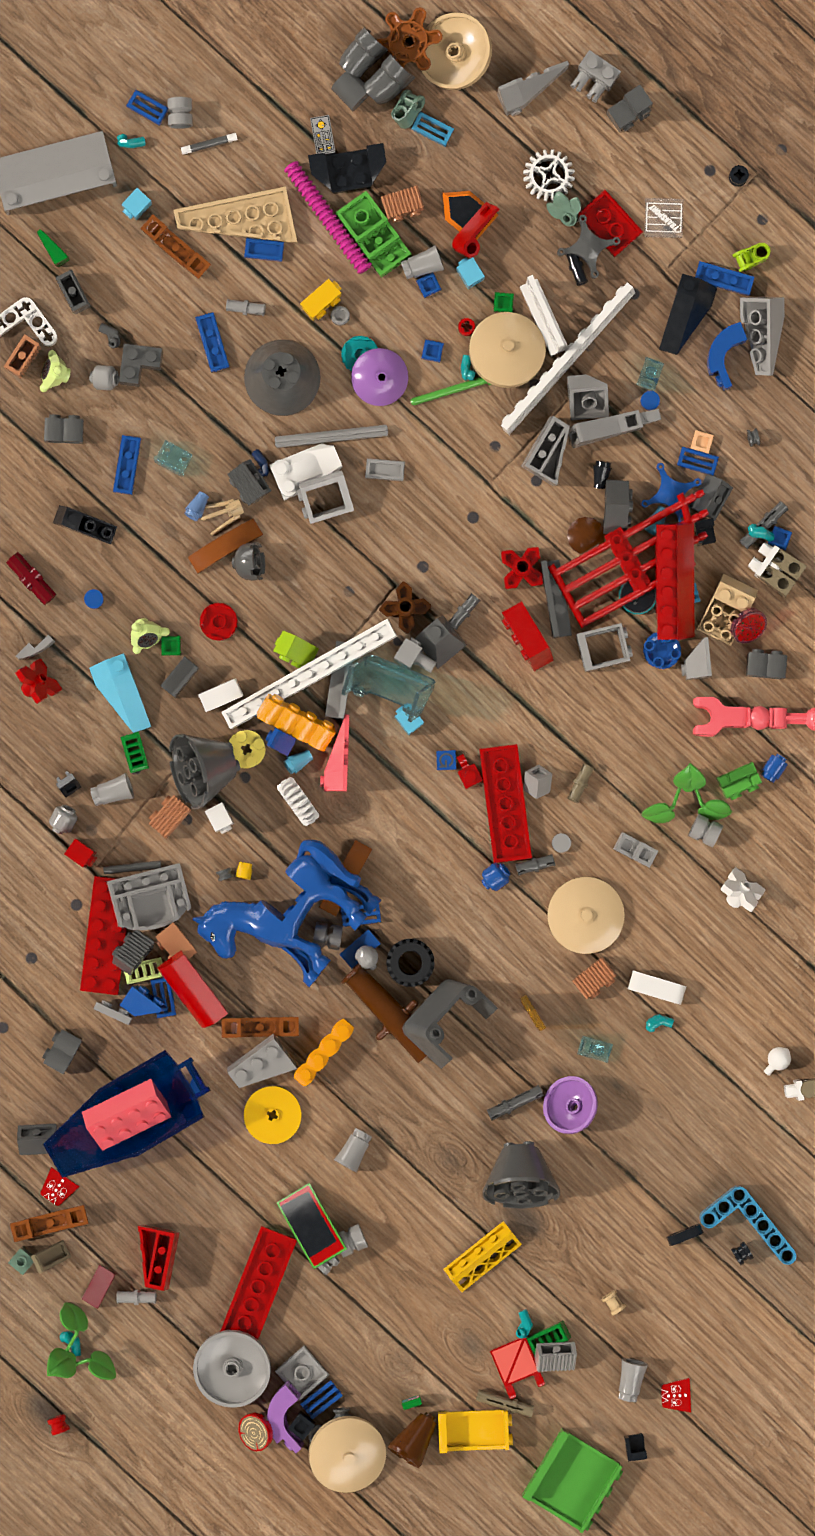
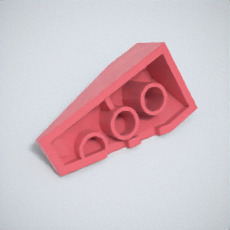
M349 715L344 717L325 768L324 776H320V787H324V791L347 792Z

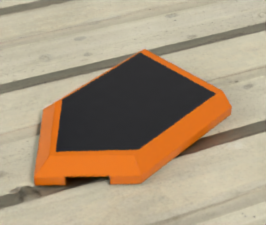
M470 191L443 193L445 221L459 232L484 205V202ZM497 213L475 237L477 240L499 216Z

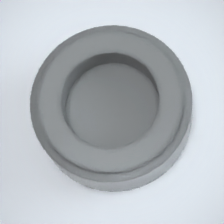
M336 306L333 308L331 320L335 325L343 326L349 321L350 314L346 307Z
M560 833L553 837L552 847L555 851L563 853L569 850L571 840L566 834Z

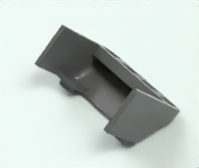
M452 979L444 980L403 1025L404 1034L441 1069L453 1058L439 1046L444 1039V1031L437 1023L452 1006L461 999L465 1004L473 1006L485 1019L498 1009L476 987Z

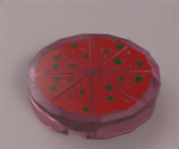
M756 608L742 611L737 620L734 619L731 624V635L737 642L742 644L755 641L765 631L767 618Z

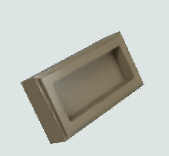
M61 1240L32 1255L31 1258L40 1274L71 1258L64 1241Z

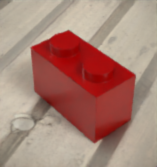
M74 839L64 855L83 868L91 867L97 859L95 856L97 852L79 839Z

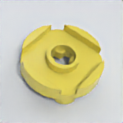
M250 730L239 731L229 740L233 746L235 760L239 761L240 768L248 769L255 767L264 759L266 753L265 743L256 732ZM249 744L252 752L244 755L241 747Z

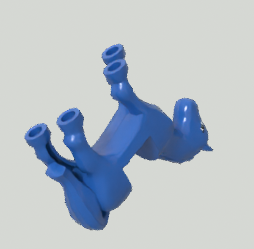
M318 840L302 841L297 858L285 870L286 874L304 891L296 898L297 904L289 907L284 914L264 900L251 904L247 902L224 901L213 905L204 916L192 919L198 923V934L211 943L219 957L228 959L235 955L236 931L250 934L260 942L272 947L282 948L300 965L303 971V982L308 987L315 982L331 960L322 954L320 945L306 941L298 936V930L314 903L320 900H329L336 903L344 910L349 918V925L356 931L367 918V915L360 911V904L352 900L346 892L353 894L362 901L364 910L369 915L381 902V899L374 896L367 887L360 885V876L347 871L338 856L328 846Z

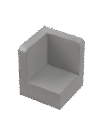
M540 765L525 771L524 791L536 799L550 793L552 773Z

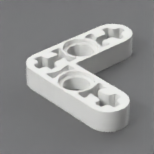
M30 298L20 299L0 314V319L2 318L7 326L5 329L3 325L0 326V337L23 320H26L45 346H53L57 342L56 332ZM24 302L26 304L31 303V305L29 306V311L24 309L20 312L23 315L21 317L19 316L17 311L14 310L16 307L18 308V310H21L23 308L22 304ZM8 313L16 315V320L13 323H8L5 320ZM35 317L42 318L43 323L40 327L32 325V320ZM46 325L48 326V328L45 329L49 335L53 334V340L51 342H49L48 340L44 341L46 337L44 333L41 331L46 327Z

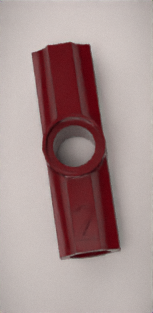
M19 552L10 557L6 562L17 574L24 586L29 591H32L44 605L48 604L57 595L43 580L42 575L33 566L31 567Z

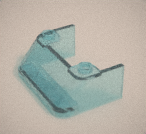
M365 655L349 666L341 694L345 696L352 691L354 695L364 697V695L372 693L403 706L402 710L409 717L408 721L412 722L421 715L436 681L378 656Z

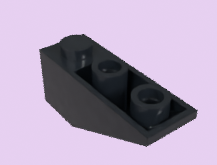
M59 505L53 524L107 544L112 543L117 529L115 525Z

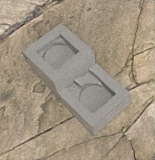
M47 635L35 648L28 643L16 657L19 660L33 657L46 650L55 641Z
M623 832L613 848L617 852L649 868L658 853V850Z

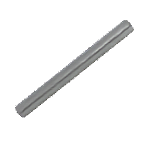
M387 425L276 436L275 446L280 448L388 436Z

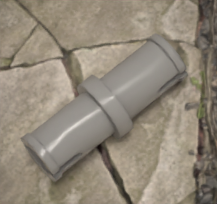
M227 299L226 311L240 312L243 315L254 314L264 316L266 304L251 303L249 300L236 301Z
M117 1291V1304H156V1291Z

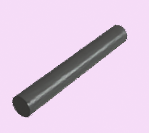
M161 860L105 866L103 871L104 874L157 869L161 868Z

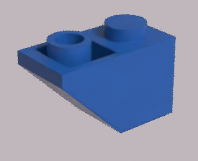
M277 728L274 731L270 730L265 739L268 742V747L287 757L297 741L294 737Z
M143 985L132 986L120 1004L121 1007L133 1016L158 1013L168 1009L161 998L153 997L149 994L150 991Z

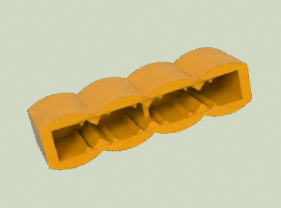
M268 694L257 711V718L323 752L336 733L335 727L330 721L319 720L310 711H301L297 704L286 703L277 694Z
M344 1018L339 1020L334 1025L331 1033L321 1040L319 1048L314 1049L309 1054L307 1061L297 1068L294 1079L303 1086L309 1085L314 1080L316 1073L326 1066L329 1057L337 1053L341 1043L352 1035L354 1026Z

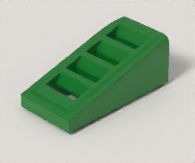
M41 229L37 231L41 242L56 267L70 260L68 255Z
M135 732L120 737L130 773L149 769L140 733ZM137 738V742L127 745L126 741ZM139 745L138 750L129 752L128 748ZM141 753L140 757L134 759L130 757L131 755ZM143 760V764L137 766H133L132 764L134 762Z
M562 1320L526 1339L535 1355V1338H538L540 1343H545L542 1335H545L548 1343L568 1341L571 1335ZM557 1328L559 1329V1331H560V1333H561V1335H562V1338L560 1337V1335H559V1333H558V1331H557ZM552 1331L556 1341H553L549 1332Z

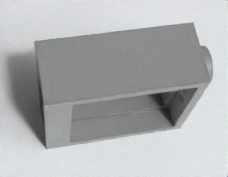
M342 470L298 483L300 489L296 490L299 502H304L305 507L302 508L304 518L309 519L310 524L354 511ZM338 482L344 505L312 515L306 491Z
M622 623L576 634L585 672L630 662V657L633 656L630 645L627 646L625 638H628L626 627H622ZM617 630L623 658L592 665L586 638Z

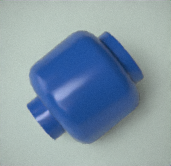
M493 863L482 872L483 880L481 881L486 889L489 890L491 888L494 891H498L509 883V876L511 874L503 863Z

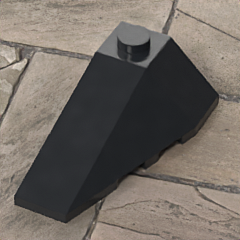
M682 274L659 350L678 355L712 307L717 287L702 279Z

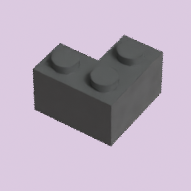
M638 85L625 94L623 100L609 108L606 114L618 132L622 130L626 132L634 126V122L639 119L643 121L650 115L653 102L642 86Z
M124 344L119 377L120 385L140 387L142 368L161 371L162 348Z
M606 480L603 534H608L619 527L624 532L627 530V527H631V516H628V514L633 510V501H629L632 500L633 489H629V481Z

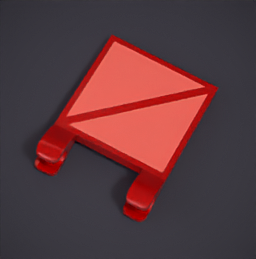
M519 1338L490 1351L510 1399L516 1397L512 1384L533 1375L538 1387L545 1385L541 1372H538L536 1369L535 1358L526 1338Z

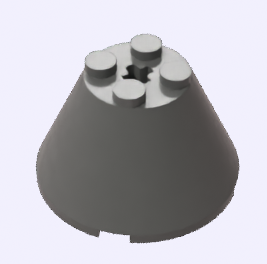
M274 340L262 345L251 355L245 368L244 382L250 399L258 408L272 415L289 416L299 413L312 403L320 387V369L315 357L306 347L294 341ZM283 372L284 377H281L279 373Z
M178 734L171 739L169 752H172L173 761H170V768L176 788L185 803L189 802L192 805V809H200L235 778L237 771L240 770L239 761L235 760L233 754V746L230 742L226 743L186 734Z
M525 1141L523 1144L505 1143L483 1188L482 1196L493 1205H495V1202L503 1203V1207L534 1208L547 1205L548 1200L553 1198L556 1201L560 1196V1188L539 1148L534 1146V1142Z

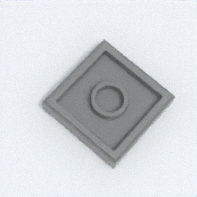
M305 1345L275 1370L285 1383L289 1380L301 1394L299 1400L304 1398L329 1376V1373Z

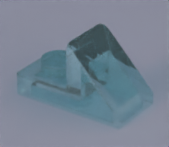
M646 357L636 386L654 392L664 363Z
M582 1036L577 1054L608 1063L613 1044Z

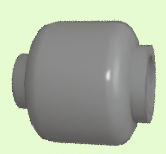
M97 365L90 372L89 380L97 390H113L119 383V373L113 366Z
M68 805L56 807L49 819V823L53 827L52 830L58 834L71 832L77 821L76 811Z

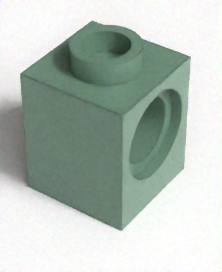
M22 1246L8 1264L21 1275H24L34 1263L31 1258L33 1254Z

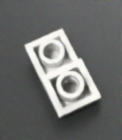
M236 678L198 694L206 712L244 696Z

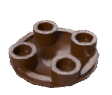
M582 517L571 524L568 529L567 538L573 551L584 554L604 543L605 534H603V526L599 521L591 517Z

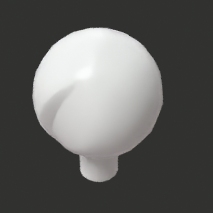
M776 1047L768 1054L769 1065L764 1070L768 1076L774 1070H784L790 1065L791 1055L789 1049Z

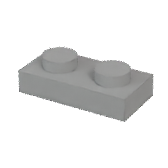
M104 1000L101 1003L96 1002L94 1010L130 1025L133 1017L129 1016L130 1013L122 1008L119 1011L112 1008L113 1004Z

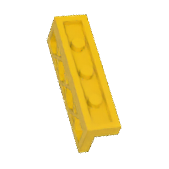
M503 1221L445 1267L444 1271L457 1288L463 1292L522 1244ZM511 1239L515 1241L509 1247H505L506 1243ZM498 1253L494 1259H490L492 1254ZM483 1265L479 1271H475L477 1266ZM468 1277L464 1283H459L461 1279Z

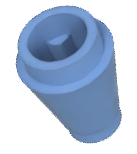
M199 491L185 508L184 514L188 518L198 521L203 515L209 496Z

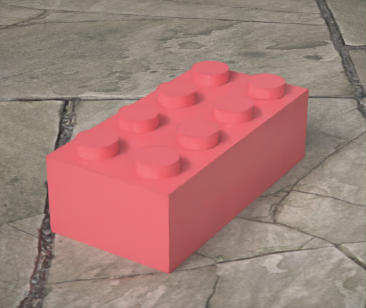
M152 1079L82 1112L86 1129L102 1151L171 1118L168 1103Z

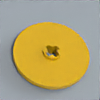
M277 1086L261 1088L251 1095L245 1105V1126L249 1133L260 1142L266 1144L282 1143L291 1138L299 1128L301 1122L299 1102L291 1092ZM275 1110L278 1118L269 1120L267 1112Z

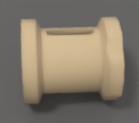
M616 1290L611 1291L601 1299L610 1308L612 1316L626 1307L616 1295Z

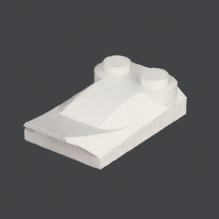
M321 443L287 458L277 460L269 466L285 501L297 496L296 490H300L298 483L337 472L341 469L342 464L335 447Z

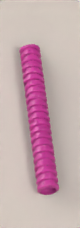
M294 161L290 163L284 170L285 173H288V178H292L291 182L295 183L294 186L299 188V192H302L301 196L305 197L306 202H309V207L312 206V211H315V215L320 217L319 221H322V225L326 226L327 231H330L329 235H333V240H336V244L340 245V250H343V254L347 255V260H351L350 264H353V268L358 270L357 273L362 274L367 271L372 265L371 262L368 263V258H365V254L360 252L361 248H358V244L354 243L353 238H350L351 234H347V229H344V225L340 224V219H337V215L333 214V209H329L330 205H327V201L322 199V195H319L320 191L316 190L315 185H312V180L309 181V176H306V172L302 171V166L298 165L299 162Z

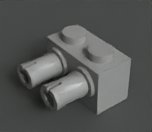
M589 50L578 66L577 71H579V74L570 86L573 89L576 88V91L581 92L589 79L592 80L595 84L586 97L589 100L592 98V102L596 103L604 90L608 92L611 90L621 71Z
M412 637L410 640L407 638L404 640L394 656V661L409 670L413 665H418L431 673L437 663L422 653L421 643Z

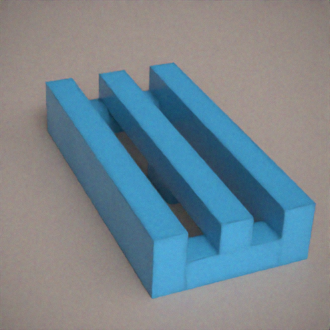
M420 112L411 130L446 147L454 128ZM421 118L448 131V133L445 134L420 121ZM420 125V126L424 127L425 129H427V130H429V131H431V132H433V133H435V134H437V135H439V136H441V137H443V138H445V139L442 140V139H440V138H438V137H436V136H434V135H432V134H430V133H428V132H426V131H424V130L418 128L417 126Z

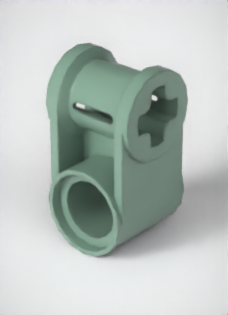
M408 89L403 91L391 112L393 120L399 127L407 129L412 126L425 104L424 96L412 94V91Z

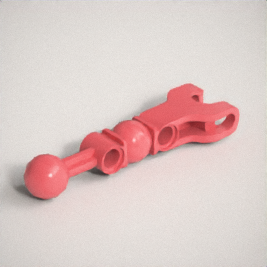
M696 697L693 699L694 707L707 710L711 717L708 724L694 727L693 735L713 737L723 728H749L751 726L756 730H763L767 727L769 729H785L787 724L807 725L808 728L815 731V707L808 710L807 713H787V708L767 709L763 706H755L751 709L750 707L724 706L715 697Z

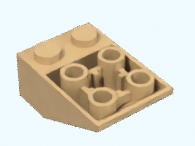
M723 574L697 630L731 646L736 637L735 631L737 626H741L738 624L746 618L758 590Z

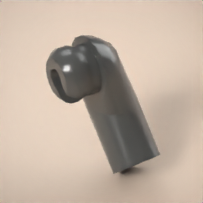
M101 323L98 331L107 335L109 347H119L121 339L118 330Z

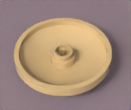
M449 13L436 18L426 27L428 31L439 30L443 35L440 43L431 44L426 50V55L431 60V66L428 70L422 71V73L430 82L443 89L460 90L471 86L483 76L491 61L492 43L488 31L477 19L464 13Z
M512 312L496 313L485 318L475 328L469 344L470 361L477 374L486 382L503 388L518 387L532 380L540 371L546 353L545 341L539 328L527 317Z
M592 877L575 878L564 883L552 896L547 913L549 928L555 939L566 949L582 954L596 953L609 947L619 936L624 924V907L618 893L606 882Z
M342 1416L328 1421L315 1433L309 1447V1463L315 1477L322 1485L337 1492H355L369 1486L380 1475L386 1460L385 1443L378 1429L369 1421L356 1416Z

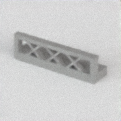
M336 641L335 648L345 642ZM353 662L331 674L325 717L344 720Z

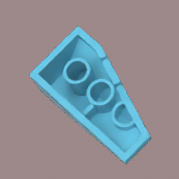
M124 653L89 668L96 687L133 733L151 727Z

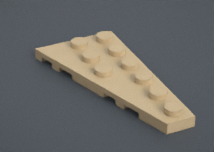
M286 187L174 209L178 230L297 243Z

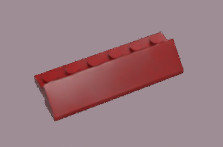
M694 522L656 524L657 640L695 637Z

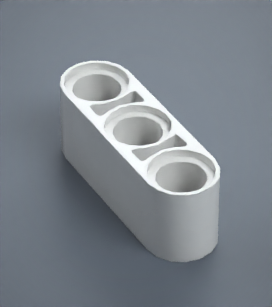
M633 971L628 989L681 1005L686 986Z

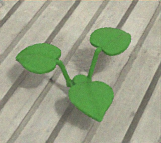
M689 763L673 779V783L678 788L672 805L669 807L666 803L654 804L645 809L641 816L655 823L671 821L675 817V812L672 810L675 808L681 789L685 792H691L695 789L699 804L702 806L698 809V814L709 818V820L723 819L729 816L732 810L722 800H710L706 804L702 801L699 789L705 786L706 779L694 765Z
M68 1302L64 1303L60 1310V1321L66 1329L70 1331L75 1330V1333L65 1350L55 1348L51 1351L47 1363V1376L71 1378L75 1375L78 1365L88 1362V1369L95 1377L104 1380L115 1379L116 1371L114 1364L106 1353L94 1351L91 1354V1359L86 1358L76 1362L75 1354L69 1352L79 1331H85L88 1328V1319L83 1310L78 1306Z

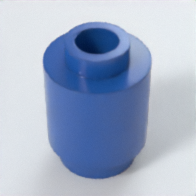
M776 754V756L771 755L762 769L761 776L774 783L788 766L785 763L787 759L779 754Z

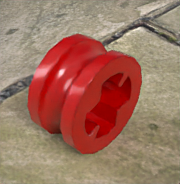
M470 318L462 319L458 324L459 333L463 336L473 334L475 330L474 321ZM465 322H468L469 326L472 327L471 330H468L469 332H464V328H461V325H465Z

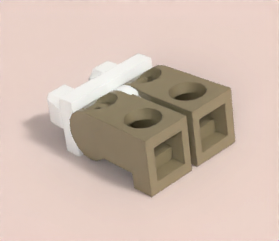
M763 543L758 552L765 556L766 559L762 563L754 557L748 567L755 572L754 576L785 598L807 566L776 545L772 547L769 544Z
M815 1078L802 1081L795 1079L793 1080L794 1084L784 1085L785 1097L787 1098L796 1097L798 1101L804 1100V1097L811 1098L815 1096Z

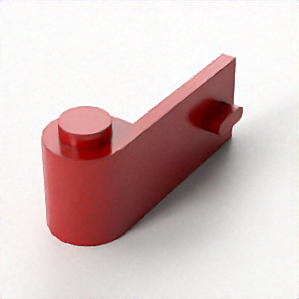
M485 202L453 239L452 247L454 251L469 258L475 257L480 250V244L475 237L500 209L495 205Z

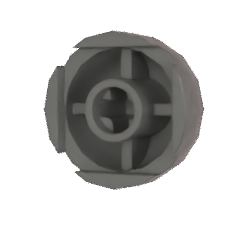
M259 542L243 544L237 549L235 556L232 558L233 569L245 580H262L263 577L260 576L265 574L264 552L260 553L259 548L262 546Z

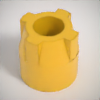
M239 862L236 877L251 880L252 864Z

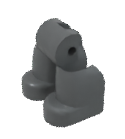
M366 27L355 36V40L342 54L339 64L346 72L337 79L331 88L352 111H355L369 96L378 104L388 103L415 79V76L407 72L392 54L386 58L381 64V68L369 80L364 82L361 79L365 71L371 68L388 51L385 46L381 45L370 34L371 31Z

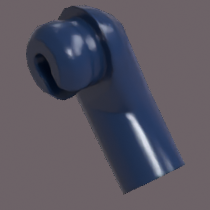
M257 449L253 451L252 456L260 467L258 469L259 473L264 478L269 474L268 463L261 451Z

